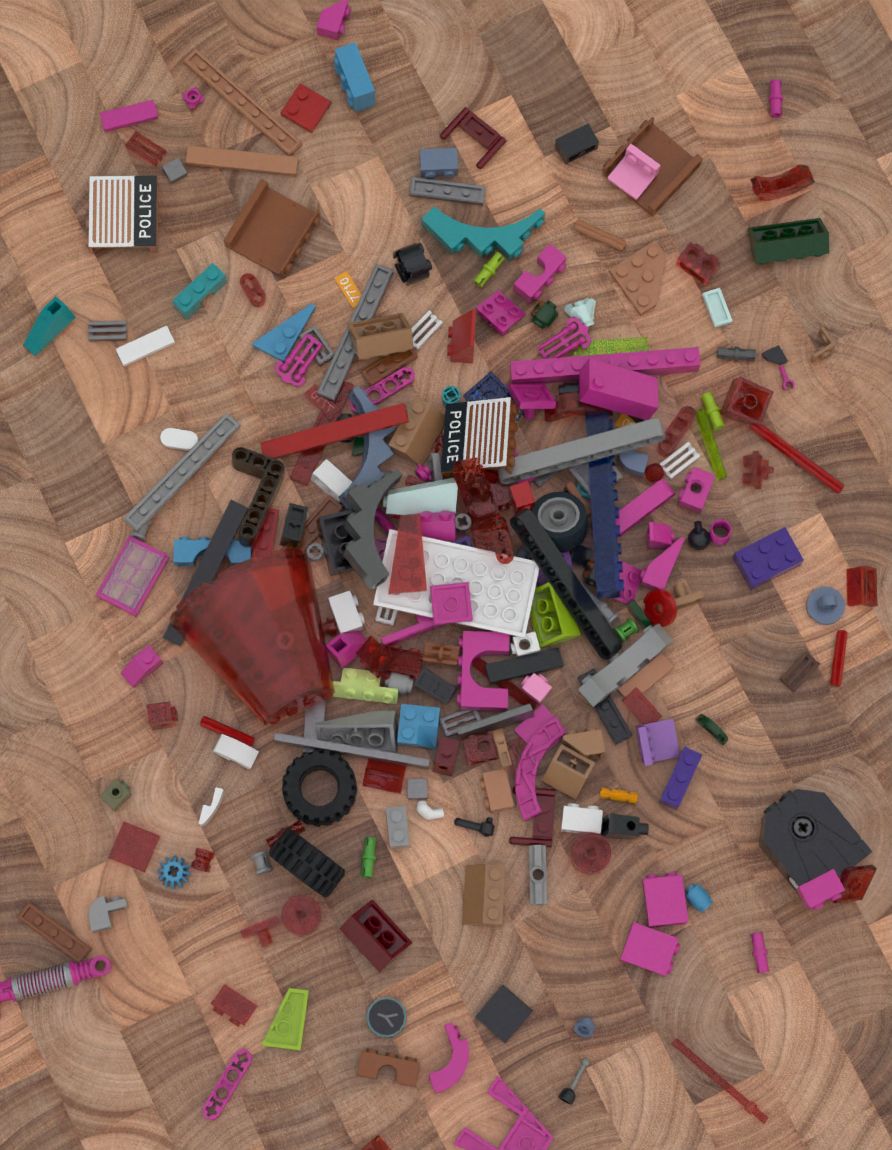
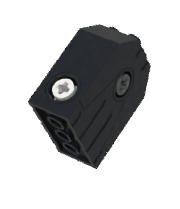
M796 789L792 793L789 790L781 796L779 804L774 802L763 811L765 815L761 819L759 847L797 894L796 889L799 886L832 869L835 870L838 878H840L872 853V850L863 839L861 840L859 834L824 792Z

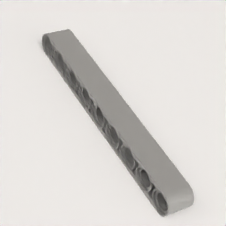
M654 418L515 457V466L513 467L512 474H509L505 468H497L502 484H511L663 441L665 434L661 420Z

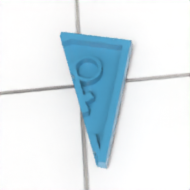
M313 304L308 305L254 341L252 346L285 363L284 360L289 356L316 306Z

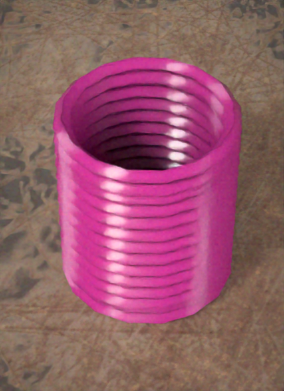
M718 519L711 525L709 534L711 542L715 545H724L729 541L732 528L728 521ZM721 527L727 531L728 535L718 537L714 534L713 530Z

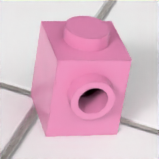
M533 673L531 677L527 675L522 681L521 685L523 687L521 692L540 705L551 692L552 687L547 684L548 680L541 674L537 676Z

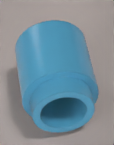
M693 883L685 890L687 893L685 898L696 910L699 909L701 913L713 903L710 899L711 896L700 884L695 885Z

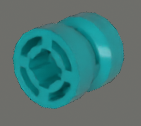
M447 386L442 392V404L446 407V404L460 403V390L455 386Z

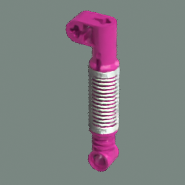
M97 956L89 959V962L84 960V963L80 961L78 964V962L68 961L64 962V964L61 963L60 965L57 964V966L54 965L53 967L50 966V968L40 969L39 971L33 970L29 973L26 972L22 975L9 977L6 981L0 982V1003L9 1000L14 1002L24 1000L28 996L31 998V995L34 997L35 994L38 996V993L40 995L42 992L45 994V991L47 993L49 991L52 992V989L53 991L59 990V987L62 990L63 987L64 989L66 988V985L68 988L82 982V979L86 981L87 977L90 980L92 976L93 978L106 976L112 970V962L107 957ZM99 961L106 963V969L102 972H99L96 967Z

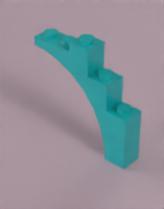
M434 206L421 218V225L451 255L455 252L459 253L466 243L480 258L484 255L488 256L495 246L511 261L513 258L517 259L523 253V241H526L531 236V232L535 228L539 229L544 224L545 212L538 209L532 215L517 223L503 227L484 228L460 223L446 216Z

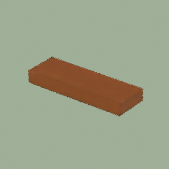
M409 349L406 352L390 353L363 369L361 374L371 387L417 359L418 355L414 349Z

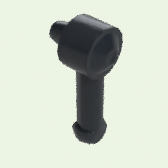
M487 817L486 821L481 824L461 818L454 820V825L479 831L484 837L493 836L495 826L491 817Z

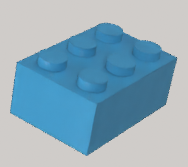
M356 42L335 49L333 66L336 74L340 75V84L342 90L346 91L349 107H353L354 112H358L375 106V90Z

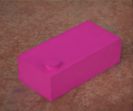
M589 358L579 371L580 402L649 420L658 409V378Z

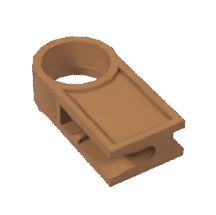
M502 728L492 730L501 769L505 767L510 768L512 763Z

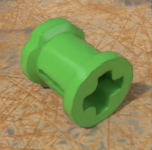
M627 618V622L621 626L613 628L615 634L622 642H625L626 638L634 632H639L638 627L631 618Z

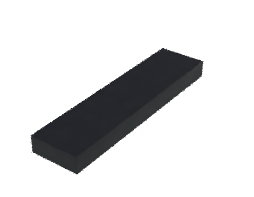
M554 648L486 664L484 668L489 684L532 675L533 673L537 674L562 668L564 664L559 648Z
M594 668L579 676L577 679L581 686L583 685L581 681L589 674L593 676L597 672ZM610 695L594 706L615 745L633 736Z

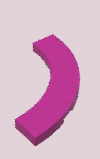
M558 717L550 720L537 731L527 743L518 763L515 780L516 797L524 822L542 813L536 798L535 780L537 769L544 754L556 741L562 738L563 735H566Z

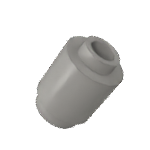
M392 672L391 675L387 674L385 686L398 689V693L411 694L414 678H410V675Z

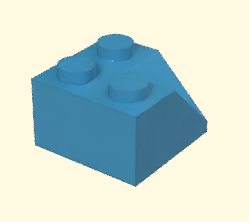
M401 704L397 746L436 750L440 708Z

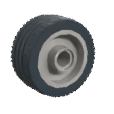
M551 492L536 501L531 511L537 517L560 553L571 551L584 541L588 530V515L583 502L578 497L567 492Z

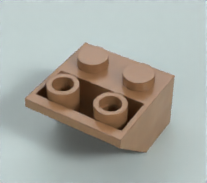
M596 727L586 728L585 732L577 733V730L568 731L561 740V744L590 760L601 759L606 753L602 729L597 730Z
M561 744L542 782L576 800L594 768L595 762Z

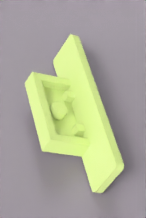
M343 668L341 682L321 681L320 694L323 696L387 704H397L398 689L380 687L381 672Z

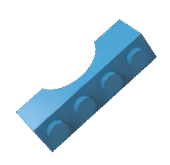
M180 537L179 540H174V565L176 567H194L197 560L204 555L211 540L207 537H200L198 540ZM239 538L233 540L226 554L232 567H252V546H242L239 543Z

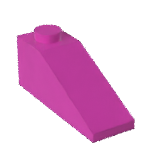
M679 538L654 559L647 569L643 568L639 577L642 580L641 586L650 590L664 589L685 538Z

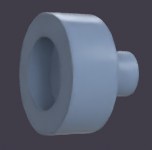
M588 1016L579 1018L574 1026V1031L584 1038L591 1037L595 1030V1024Z

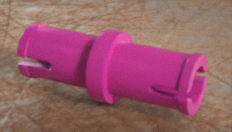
M777 79L770 81V96L768 100L770 102V116L772 118H780L782 116V82Z
M763 932L750 934L754 950L752 955L755 956L757 973L770 972L766 956L768 950H765Z

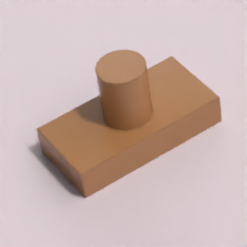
M684 583L673 586L677 597L674 599L677 610L703 602L704 600L702 590L687 594Z

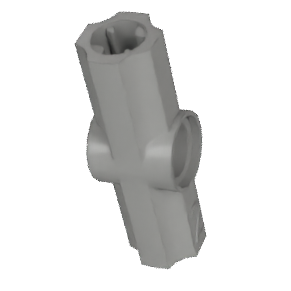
M546 845L529 846L530 905L533 906L547 905ZM541 871L543 879L535 880L532 875L533 872Z

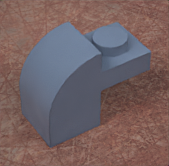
M635 449L619 453L618 462L626 473L642 478L649 455L635 452Z

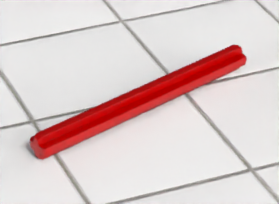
M754 419L750 423L749 428L819 481L837 494L842 491L844 484L758 420Z

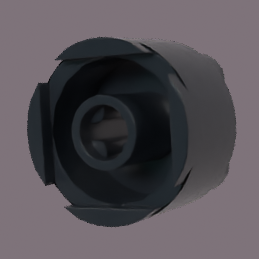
M413 243L393 252V259L397 258L398 262L395 264V268L402 282H407L406 286L429 278V271L432 270V265L429 259L426 260L421 243Z

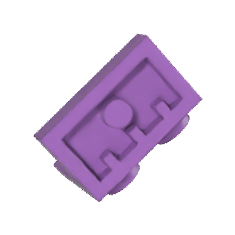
M673 719L635 726L641 762L644 766L653 765L652 762L680 757Z

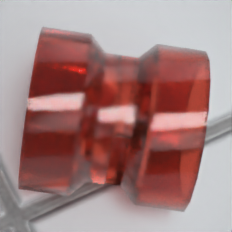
M196 848L194 853L196 857L192 861L191 868L209 873L211 869L210 862L213 860L215 853Z

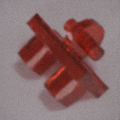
M753 451V455L743 456L744 467H752V473H743L742 482L744 485L754 486L755 489H762V479L767 480L768 474L774 472V467L769 466V460H763V456L759 454V451Z

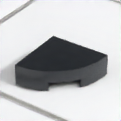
M779 345L762 353L763 358L768 362L778 365L788 362Z

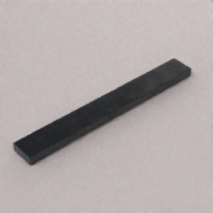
M230 500L163 636L164 639L182 646L249 508Z

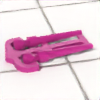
M576 317L566 320L569 327L561 329V332L539 346L538 350L544 359H549L547 355L562 345H565L566 348L552 358H560L571 350L578 348L580 344L585 349L591 343L587 325L582 324ZM575 321L579 326L578 331L565 339L564 335H568L571 330L577 328L575 323H571ZM579 334H584L587 338V343H585L586 339L582 336L577 341L570 343L571 345L568 344L570 340ZM559 338L562 340V342L545 352L543 348Z
M306 333L290 356H287L284 360L285 363L283 364L280 360L276 363V373L282 377L284 383H291L297 387L301 386L306 381L304 377H301L302 374L306 373L308 366L323 344ZM308 338L311 342L301 356L298 357L297 353ZM314 343L318 345L306 362L302 359ZM293 359L297 360L288 373L284 374L279 370L280 366L282 371H286L288 365H291L294 361ZM299 363H301L303 366H300V368L298 369L299 372L294 375V379L296 381H299L301 379V381L297 383L292 380L291 375L297 368Z

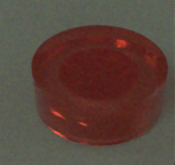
M658 463L650 464L645 468L646 479L650 482H657L664 477L663 467Z

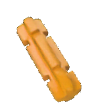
M602 787L600 789V798H610V800L621 802L629 801V803L635 804L638 800V793H627L628 791L609 790V788Z

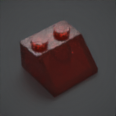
M741 376L735 378L731 383L720 414L737 422L761 426L774 392Z

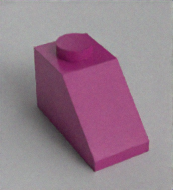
M649 522L646 530L647 550L668 549L675 542L674 532H671V526Z
M148 645L133 657L121 674L134 688L159 668L163 662L151 646Z

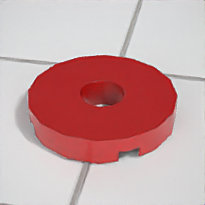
M655 589L647 593L643 602L645 604L644 613L652 625L660 624L662 627H666L672 624L677 615V606L673 596L664 589ZM658 604L661 606L662 612L658 610Z

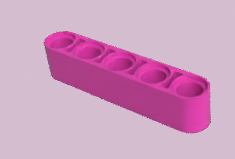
M663 478L598 526L591 535L604 549L670 500L676 493Z

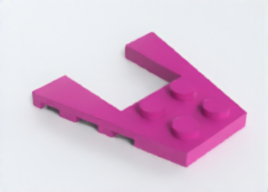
M497 1076L487 1094L520 1115L499 1149L465 1127L454 1143L455 1146L466 1150H547L554 1137L501 1078Z

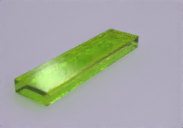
M648 337L592 340L585 349H583L581 344L575 350L573 349V355L575 357L649 351Z

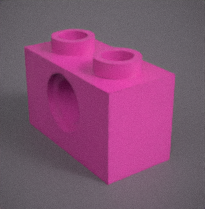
M696 467L693 468L692 472L688 471L684 481L687 483L686 489L681 488L678 499L681 500L679 506L700 514L715 475ZM696 486L700 489V492L693 493L690 488Z

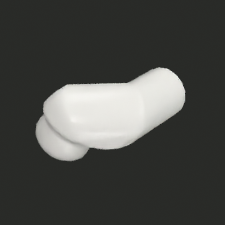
M423 800L417 803L416 810L425 819L431 820L444 817L443 808L431 809L427 802Z

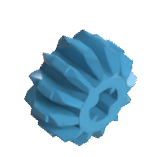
M174 855L172 862L169 857H166L167 864L160 862L164 869L157 870V873L164 874L158 878L159 881L165 880L164 887H167L171 882L170 886L173 890L175 889V883H177L179 888H182V880L188 883V879L184 876L191 875L190 871H184L190 865L184 864V858L177 862L178 858L176 855ZM172 868H175V870L179 869L176 877L173 875L169 876L172 873Z

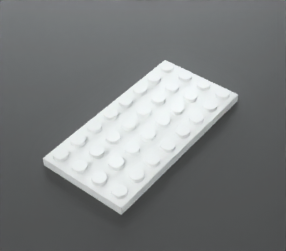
M389 529L382 561L389 572V576L384 583L377 587L374 606L433 618L430 586L469 582L473 621L459 622L457 624L525 638L539 567L535 561Z

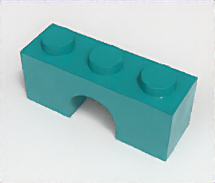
M212 263L172 300L174 308L188 320L200 309L202 300L208 294L212 293L215 295L227 283L226 275Z

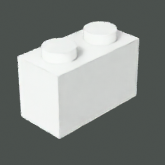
M349 590L328 598L340 633L363 630L362 624L365 623L362 612L358 613L356 606H359L356 595H352Z
M568 803L567 806L563 807L561 832L600 836L603 810H599L598 806L589 805L587 808H579V804Z

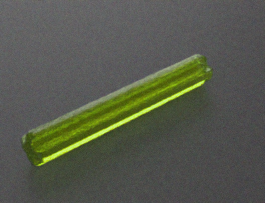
M698 409L695 411V416L717 480H723L727 477L706 411L705 409Z

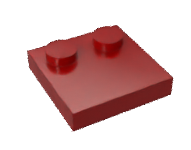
M300 83L280 114L312 133L331 106V101Z

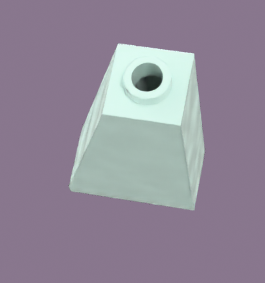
M454 477L391 489L388 491V496H384L383 507H387L386 514L417 516V513L423 511L431 513L450 511L455 512L456 515L459 478Z

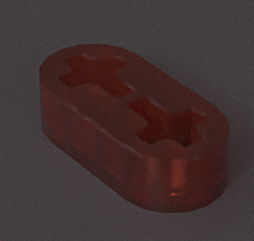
M251 273L242 275L240 286L249 302L254 307H262L266 302V295L258 280ZM246 279L252 281L253 288L250 289L248 284L244 285ZM254 292H256L258 296H261V301L258 302L257 299L254 300Z

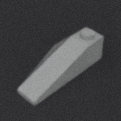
M373 711L316 723L318 740L397 753L398 725L396 711Z

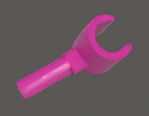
M780 366L779 369L784 381L782 389L787 391L786 383H790L793 389L795 386L794 381L788 379L784 366Z

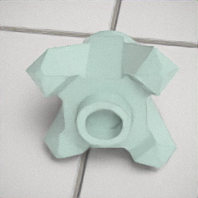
M585 298L573 303L574 306L571 304L565 305L564 311L571 318H578L587 327L594 324L593 319L596 305L594 299Z

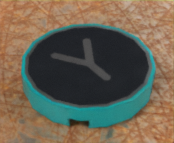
M380 998L373 1002L368 1009V1026L373 1033L380 1037L388 1038L395 1036L405 1026V1009L394 998Z

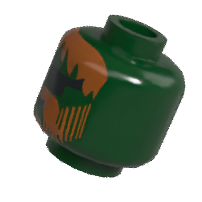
M549 300L547 302L539 301L530 313L531 321L542 329L550 327L558 317V312L555 310L557 306Z

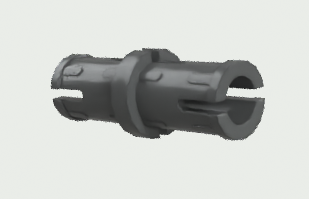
M735 346V348L718 347L717 359H732L738 362V360L755 361L756 349H743Z

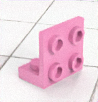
M630 144L626 149L624 158L608 176V180L633 199L638 200L658 175L660 164Z

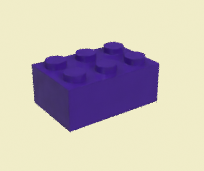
M786 527L735 552L732 557L750 590L797 568L804 561Z

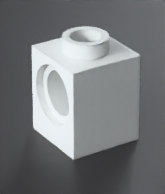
M535 632L525 634V638L513 637V643L510 644L512 655L516 654V657L540 652ZM527 642L530 647L527 650H522L519 644Z

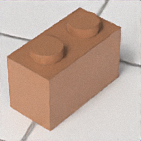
M506 768L482 773V779H479L481 790L486 791L487 797L484 798V804L486 809H490V814L513 809L514 804Z

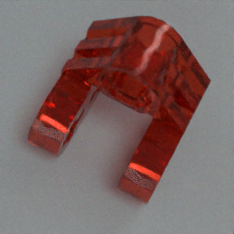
M501 516L486 518L470 528L475 548L495 549L496 558L502 564H508L513 560L512 542L505 518ZM509 553V554H507V558H504L503 555H502V554Z

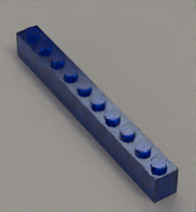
M608 413L585 414L587 437L613 430V420L609 419ZM615 455L588 462L598 599L621 598L620 591H624V580L619 578V573H623L622 561H618V555H621L622 551L621 543H617V537H620V525H616L615 520L619 519V508L614 505V501H618L617 489L613 490V483H617L616 472H612V466H616Z

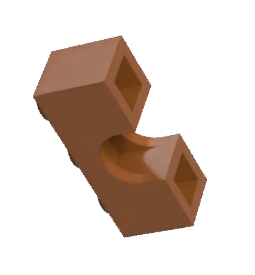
M366 1048V1052L361 1051L357 1076L377 1080L378 1072L382 1067L392 1066L397 1071L396 1084L416 1088L420 1063L417 1062V1058L406 1056L404 1060L397 1058L398 1054L386 1052L384 1056L378 1054V1050Z

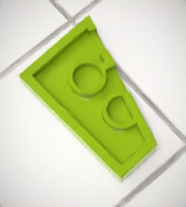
M288 989L261 1046L301 1051L309 990Z

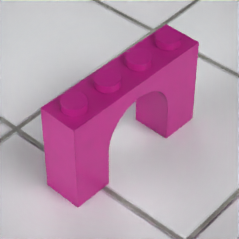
M463 631V637H459V646L463 650L462 655L458 656V667H462V674H458V686H461V693H457V705H461V711H507L508 689L479 686L472 679L470 668L473 662L482 656H509L510 635L499 632Z

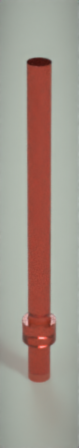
M676 1038L673 1041L672 1045L743 1105L746 1112L752 1113L763 1124L767 1121L769 1117L757 1108L758 1105L744 1097L679 1039Z

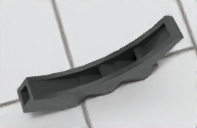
M399 469L394 472L388 471L380 481L377 482L375 480L368 486L364 482L358 486L356 484L348 489L345 499L354 512L346 518L347 521L344 528L354 540L345 546L346 549L343 556L371 591L384 583L389 576V572L382 563L376 549L374 517L382 498L400 482L403 474Z

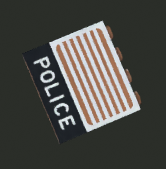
M90 176L89 183H86V193L89 194V200L86 201V211L89 212V218H86V229H89V236L85 238L86 247H89L90 252L94 253V248H149L150 253H158L157 176Z

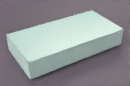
M716 288L702 293L714 329L731 324L733 320L721 289Z

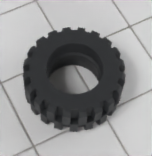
M315 749L310 753L306 751L302 753L301 757H296L291 765H288L286 774L283 775L282 793L287 808L295 818L302 820L307 825L313 824L317 827L332 825L333 822L342 820V817L347 815L351 807L354 806L357 795L355 774L349 763L343 760L337 753L333 754L329 750L319 751V749ZM313 771H327L337 780V795L327 805H312L302 795V782Z
M290 828L283 831L269 850L270 857L323 897L329 896L345 875V870Z

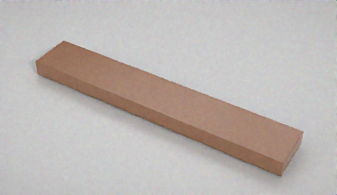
M188 145L186 165L296 176L298 157Z

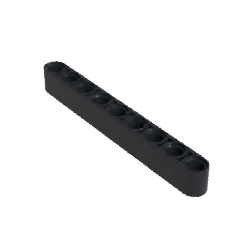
M522 509L510 519L512 529L595 651L602 659L609 660L622 648L621 641L537 517L530 509Z

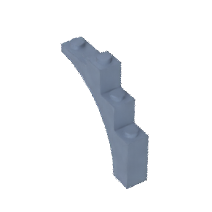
M359 386L348 394L358 415L379 410L368 399L367 393ZM398 426L364 435L362 464L351 485L338 497L347 510L352 509L345 500L350 487L355 484L358 486L363 482L368 486L376 480L378 482L382 479L385 473L379 470L378 467L394 454L392 449L388 447L389 444L384 442L383 439L394 432Z

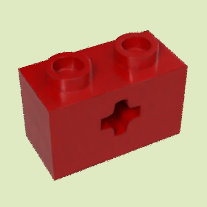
M525 481L510 486L509 499L515 515L524 508L532 510L535 500L529 482Z

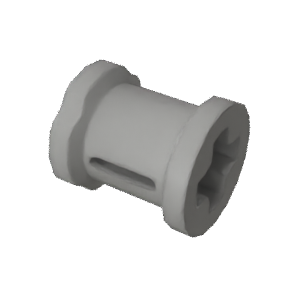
M462 513L456 516V532L458 534L467 533L471 527V519L467 514ZM462 521H465L466 524L463 525L462 527H460V526H459V523H462Z
M149 521L138 533L133 529L129 535L138 540L146 541L145 535L152 522Z
M267 851L251 856L256 865V875L273 871V868L269 865Z

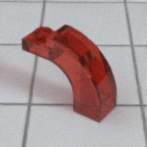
M797 165L791 170L774 177L755 176L750 179L752 190L759 196L761 201L779 199L801 191L815 183L809 166Z
M579 392L555 396V409H544L545 421L549 423L570 416H587L595 420L613 416L612 410L580 402Z

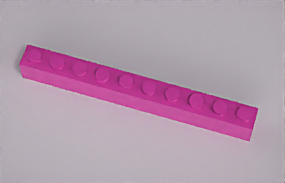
M699 347L511 361L510 377L511 384H547L579 381V371L589 358L649 376L698 372L700 368Z

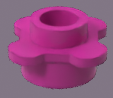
M195 87L182 95L183 100L188 103V107L191 109L195 108L197 104L204 102V96L200 95Z
M419 463L416 464L418 468L414 472L418 479L423 483L427 480L432 482L430 469L426 465L422 467Z

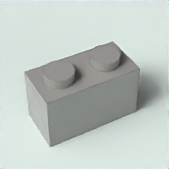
M406 806L386 808L390 850L410 848Z

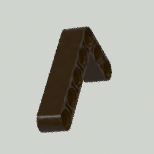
M238 447L232 453L233 468L262 479L239 529V543L244 547H251L259 536L283 482L285 466L279 460L243 447ZM255 464H260V465H262V466H261V467H256V466H254V465H255ZM266 486H271V487H273V488H272V489H266L265 487H266ZM259 502H264V503H266V504H265V505H259L258 503H259ZM251 518H258L259 520L252 521ZM244 534H251L252 536L245 537Z

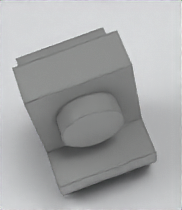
M105 896L97 898L89 909L91 931L96 933L112 929L110 913L129 908L127 900L119 896L111 898L110 902L107 903Z

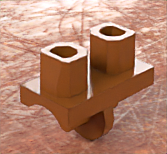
M425 642L423 662L457 666L460 646Z

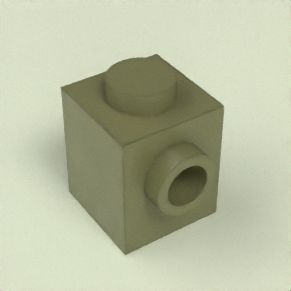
M115 779L100 797L116 812L132 794L129 792L130 787L123 780L119 782Z

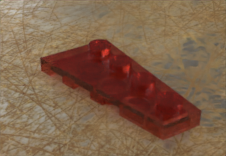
M420 514L400 515L388 595L427 591Z

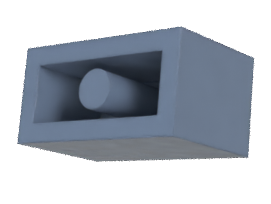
M457 148L420 149L421 177L433 179L437 176L445 178L458 176Z

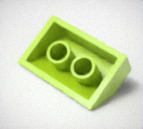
M548 582L535 588L529 616L539 647L544 648L564 643L581 636L578 624L551 584Z

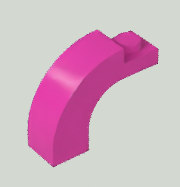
M452 1022L444 1025L452 1046V1058L445 1068L429 1074L435 1094L443 1092L456 1084L464 1074L468 1064L469 1047L467 1039L458 1040L461 1034L457 1025L453 1026Z

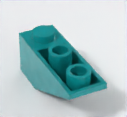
M55 296L41 310L23 344L34 356L76 318L59 298Z

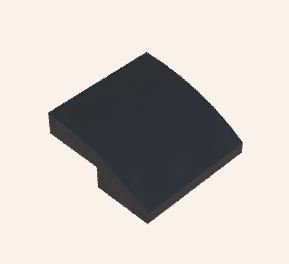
M502 985L475 1017L506 1043L533 1010L506 986Z

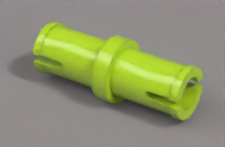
M495 252L488 263L482 266L483 269L473 279V282H477L476 285L482 288L491 275L494 276L496 274V269L505 260L504 256L499 252Z
M712 392L704 393L701 395V399L706 408L705 413L709 416L714 431L721 430L725 427L720 414L721 409L717 406Z

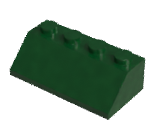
M821 218L747 228L751 253L756 264H767L772 261L784 262L787 259H803L808 256L820 257L824 254H829V232Z

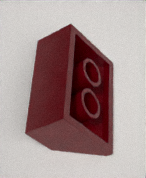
M373 899L351 915L340 927L345 936L379 972L391 964L412 944V941Z

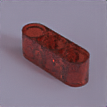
M683 407L664 432L665 439L658 442L657 452L660 456H670L691 428L696 418V411L693 407ZM687 413L692 418L690 420H686L682 417V415ZM672 429H679L681 431V434H673ZM667 443L671 448L665 450L661 447V444Z

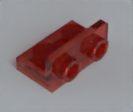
M370 635L356 654L361 658L360 662L365 667L372 668L370 672L377 678L382 676L387 680L389 676L385 671L396 658Z
M225 984L210 1003L214 1006L213 1011L221 1016L225 1013L231 1017L229 1021L237 1027L240 1024L245 1026L258 1007Z

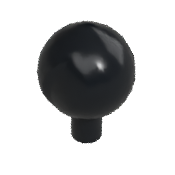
M695 521L694 529L688 534L687 540L690 547L694 550H704L709 546L711 537L709 532L702 528V522Z

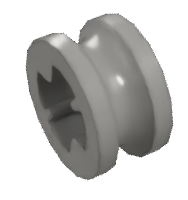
M318 543L310 544L307 548V557L313 562L320 561L324 556L323 547ZM313 548H317L319 552L321 551L317 557L310 553V551H313Z

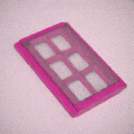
M129 536L97 591L96 596L131 615L137 616L170 557Z

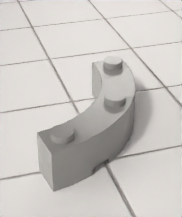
M660 624L653 627L649 625L642 631L644 635L621 655L617 653L609 660L611 662L609 665L593 676L589 674L581 681L583 685L578 690L593 707L606 699L611 692L614 693L618 690L619 687L648 664L646 660L649 659L650 661L655 656H658L674 641Z

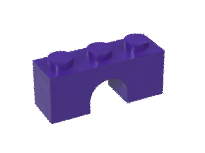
M684 746L659 803L677 811L702 754Z

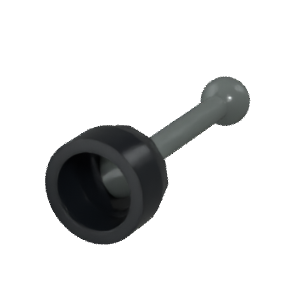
M587 1058L582 1059V1065L570 1088L563 1089L558 1096L560 1100L572 1105L576 1095L573 1089L585 1066L589 1065Z

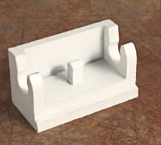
M327 459L312 473L310 479L328 496H332L339 503L341 501L338 497L352 483L350 479Z

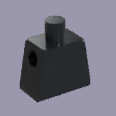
M609 814L602 818L601 838L633 840L639 835H648L649 825L647 823H639L640 818L636 816Z

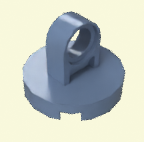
M820 587L810 594L806 602V610L808 616L819 625H831L837 622L843 615L845 602L839 591L832 587Z

